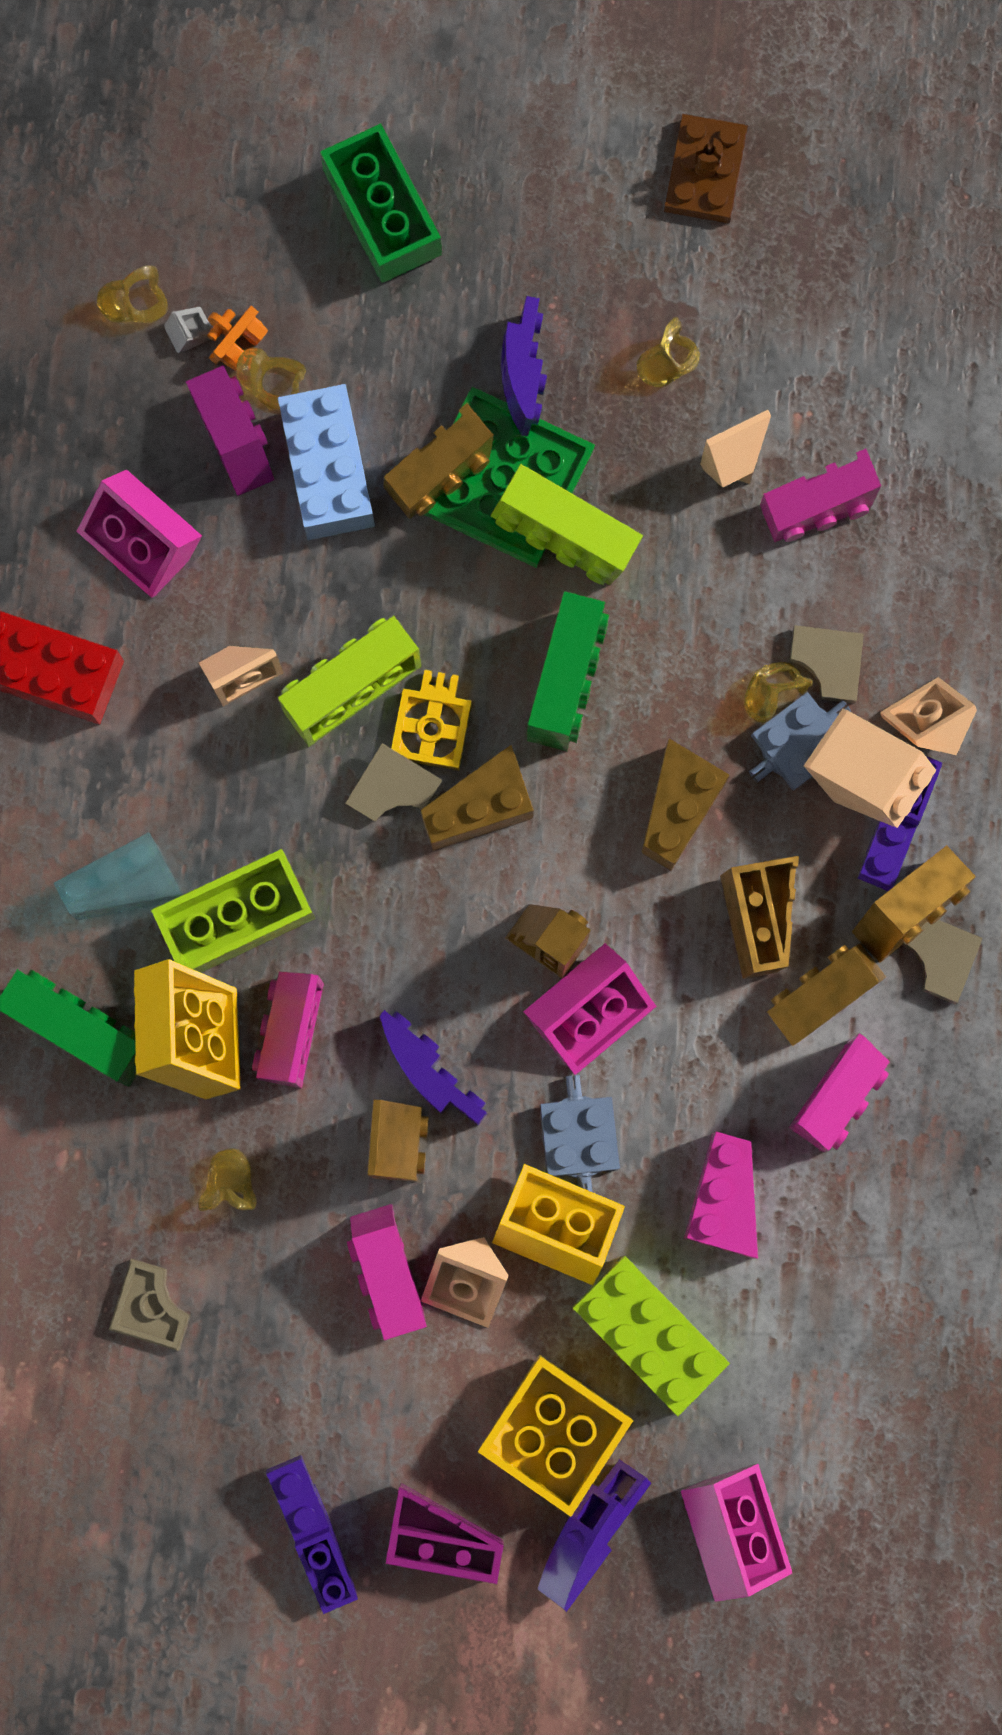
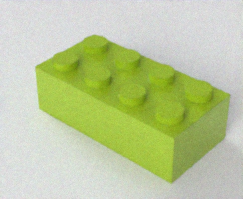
M522 464L516 470L490 515L496 519L495 523L508 532H514L515 530L527 537L526 541L533 547L540 550L546 548L557 554L556 559L569 567L576 565L587 572L586 576L590 580L604 585V583L611 585L621 575L643 537L639 532Z
M394 615L388 620H385V618L379 619L369 627L367 635L358 641L355 638L348 641L339 649V655L330 661L324 659L312 667L310 670L311 674L301 682L298 679L294 680L282 689V695L278 699L283 712L308 747L421 667L419 648Z
M283 849L151 910L174 961L200 973L315 919Z
M622 1256L572 1306L578 1315L676 1416H679L730 1364L626 1256Z

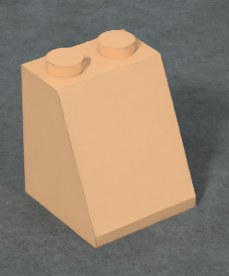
M845 709L841 710L804 764L807 771L835 803L898 828L905 816L909 814L913 804L923 789L930 783L932 776L936 772V769L922 751Z

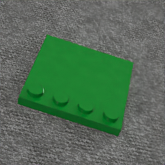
M471 387L462 407L467 403L493 434L490 462L479 473L474 475L470 472L461 479L463 483L456 491L450 495H446L444 492L434 500L436 502L434 507L424 515L537 568L546 548L544 550L537 549L526 541L527 537L515 530L514 532H508L495 523L496 519L490 515L520 464L573 494L595 449V444L542 419H539L538 425H531L528 437L522 436L512 419L506 402ZM460 412L458 413L454 423L461 418L462 414Z

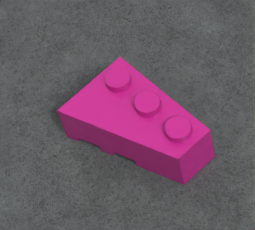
M866 448L856 452L858 458L851 463L838 468L834 462L825 466L827 473L809 479L802 476L763 494L760 507L774 542L782 539L785 542H792L804 536L805 531L817 528L818 531H823L836 525L837 520L848 516L850 520H854L869 513V509H871L881 484Z
M720 1132L712 1133L684 1239L758 1259L751 1141Z
M392 1204L351 1216L352 1240L347 1241L352 1262L359 1261L363 1274L357 1275L363 1296L370 1295L374 1306L368 1309L373 1329L381 1328L384 1340L427 1327L413 1274L404 1251L402 1237L399 1235Z

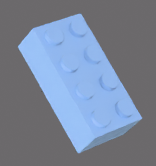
M346 384L278 397L307 540L375 527Z

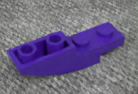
M526 296L520 324L507 323L501 353V375L507 406L520 434L527 437L531 425H538L542 404L536 403L537 394L543 395L547 375L541 373L543 360L536 358L538 342L532 341L534 333H540L543 313L537 312L540 298Z
M926 756L936 769V772L898 828L881 821L878 822L857 879L886 891L894 887L916 828L921 822L942 767V762Z
M384 1010L380 1018L385 1036L401 1069L412 1085L441 1115L451 1103L479 1126L487 1116V1112L482 1109L486 1103L471 1090L466 1095L454 1086L458 1080L441 1067L438 1072L433 1069L441 1059L440 1055L436 1053L439 1046L424 1033L418 1038L408 1030L412 1024L397 1011L390 1015Z
M299 1455L267 1469V1477L294 1538L296 1551L323 1614L358 1600L334 1529L302 1456Z
M619 1459L599 1487L594 1484L591 1485L573 1515L567 1520L548 1558L538 1586V1590L566 1612L612 1551L607 1543L651 1485V1482L645 1476Z

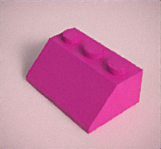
M124 470L100 482L76 531L151 598L156 596L190 560L202 537L199 532L128 470Z
M604 943L523 1012L543 1039L571 1072L576 1075L657 1006L628 963Z
M279 971L277 980H271L267 1000L272 1001L270 1015L264 1014L260 1028V1035L265 1036L262 1050H256L252 1070L257 1071V1079L302 1089L324 986L318 975Z
M860 1033L847 1041L788 1128L822 1152L829 1151L831 1147L837 1150L849 1133L844 1128L850 1119L858 1120L867 1108L869 1102L864 1100L872 1088L877 1091L888 1077L889 1073L885 1071V1068L890 1061L866 1037Z
M759 1464L715 1476L681 1490L685 1509L715 1602L749 1597L793 1573Z

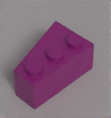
M220 366L186 381L194 404L217 449L220 460L227 470L236 495L240 496L274 481L273 473L262 447L268 444L260 424L253 426L251 422L256 418L248 400L241 402L239 398L244 393L237 377L229 378L224 366Z
M401 1483L398 1490L385 1564L497 1584L504 1540Z

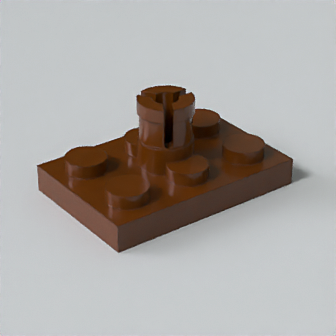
M682 114L664 212L730 224L748 125Z

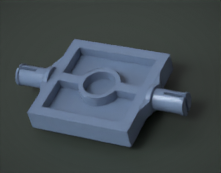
M806 692L752 733L751 737L760 747L765 759L749 770V774L752 777L763 769L753 780L758 783L774 771L783 777L792 790H795L811 778L812 775L804 767V764L839 715L837 712L847 704L841 700L840 703L826 712ZM848 706L847 708H845V710H848V711L851 712L849 706Z
M572 1075L565 1076L568 1098L560 1102L539 1105L546 1172L552 1176L566 1175L577 1178L578 1187L593 1192L591 1176L601 1171L620 1169L612 1097L593 1099L582 1096L580 1075H574L573 1079Z

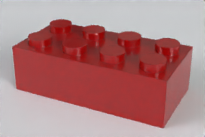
M0 611V691L100 725L124 663L118 650Z

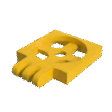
M424 670L420 691L403 689L391 749L414 763L459 771L472 701L455 698L459 681L458 675L451 676L448 688L443 687L445 673L438 672L436 685H431L432 671ZM429 702L427 714L421 719L405 717L416 705ZM443 704L450 707L456 713L460 720V727L444 724L440 718ZM426 724H436L438 727L437 733L432 736L427 735L424 731ZM402 731L418 734L422 739L419 754L412 753L407 749L401 737ZM441 738L457 741L455 749L442 758L433 756L435 743Z

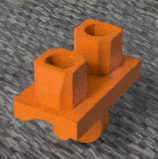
M251 305L234 326L230 322L236 314L231 309H227L222 316L215 312L208 316V321L213 328L207 336L211 340L216 341L220 334L225 335V338L209 356L212 362L217 364L221 361L235 371L242 365L249 355L235 344V341L242 335L251 344L256 346L268 332L262 322L255 317L259 311Z

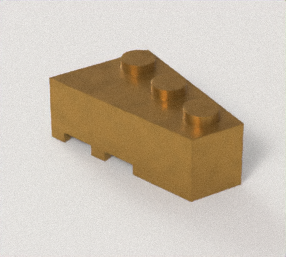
M467 403L459 409L462 416L446 430L441 425L433 432L437 436L420 450L415 448L384 476L383 488L409 519L417 513L419 516L426 514L436 504L434 501L444 492L446 495H450L462 485L463 481L461 479L470 472L474 475L479 473L489 464L493 434Z
M670 738L664 753L642 854L672 871L726 784L729 774Z
M512 745L505 748L421 809L422 819L433 851L533 819L534 813Z
M946 845L876 900L852 930V933L881 963L904 942L907 945L923 931L921 927L928 922L930 925H933L947 912L945 909L947 905L952 902L956 906L971 893L967 887L976 876Z
M799 856L731 867L720 875L743 979L774 974L787 968L789 965L793 924L791 922L792 903L795 900L796 889H794Z
M529 904L505 939L563 979L586 947L591 930L586 926L588 921L574 910L566 913L561 908Z
M861 943L850 950L846 945H843L827 957L831 962L830 965L822 971L815 966L799 978L803 984L792 993L787 987L770 1000L774 1007L768 1010L767 1013L792 1046L803 1040L886 978V975Z

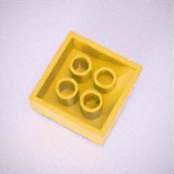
M170 959L134 970L136 1075L206 1100L241 1090L237 988Z
M539 1355L482 1443L478 1453L571 1517L633 1420Z

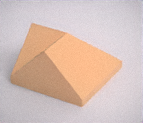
M769 410L706 440L700 465L721 487H725L737 480L750 484L771 418Z
M228 646L199 662L223 707L283 674L274 649Z
M937 677L884 709L880 714L884 720L917 747L957 755L977 709L972 702Z
M484 1237L443 1247L438 1251L421 1302L489 1328L509 1275Z

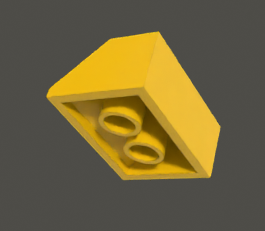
M524 1164L492 1243L590 1285H594L605 1262L625 1206Z

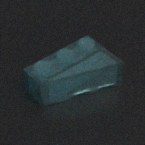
M149 832L54 882L69 914L76 920L122 913V911L142 907H155V905L165 904L184 895L160 847Z

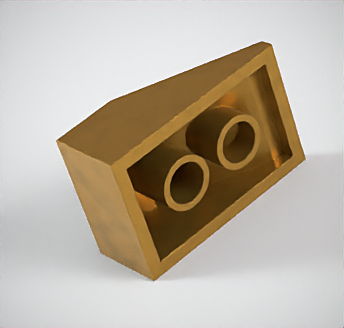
M373 1100L368 1175L374 1179L417 1182V1174H424L426 1152H419L420 1138H427L429 1117L422 1116L421 1107L384 1100Z

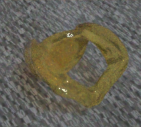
M152 265L134 270L123 280L110 281L104 284L97 294V306L100 312L108 320L115 323L153 322L163 317L168 310L166 297L157 285L159 281L158 270ZM149 279L150 288L159 302L147 310L140 311L131 305L128 295L129 289L134 283Z
M673 317L666 326L661 343L646 350L637 361L638 375L647 385L652 387L667 386L680 377L692 372L699 363L700 352L696 344L689 338L679 334L682 326L678 317ZM671 341L690 350L684 363L678 364L673 359L670 352Z
M246 349L241 353L237 361V375L240 383L261 403L272 409L280 410L278 397L282 396L270 394L262 387L265 373L272 368H283L294 373L296 376L290 394L292 395L299 392V382L304 379L306 374L305 366L293 359L269 357L262 349Z
M787 662L765 665L756 671L749 682L744 698L745 710L756 722H767L776 712L779 692L797 689L800 694L804 695L808 688L812 686L813 680L801 677L799 671ZM787 670L793 681L788 683H769L765 680L772 674Z
M228 1148L219 1151L212 1157L207 1173L206 1190L198 1201L199 1211L213 1210L223 1200H227L236 1209L252 1210L255 1208L257 1199L252 1190L251 1165L247 1157L240 1150ZM234 1192H237V1193H240L241 1195H243V1196H244L243 1199H241L240 1197H238Z

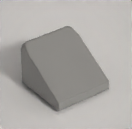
M201 307L174 311L170 314L164 325L178 353L185 352L210 340L207 334L212 328Z

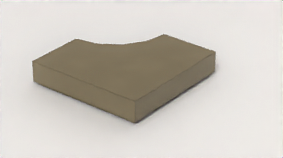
M794 625L789 662L801 665L813 674L819 685L820 700L836 702L843 700L845 703L855 704L858 694L864 634Z
M382 743L345 804L376 822L385 811L396 806L411 805L423 809L429 803L442 779Z
M940 920L933 925L927 922L921 927L923 931L908 945L904 942L902 946L913 952L922 965L924 974L922 991L956 1005L983 938Z
M136 1259L130 1260L108 1330L180 1351L191 1315L179 1309L170 1298L166 1286V1268Z

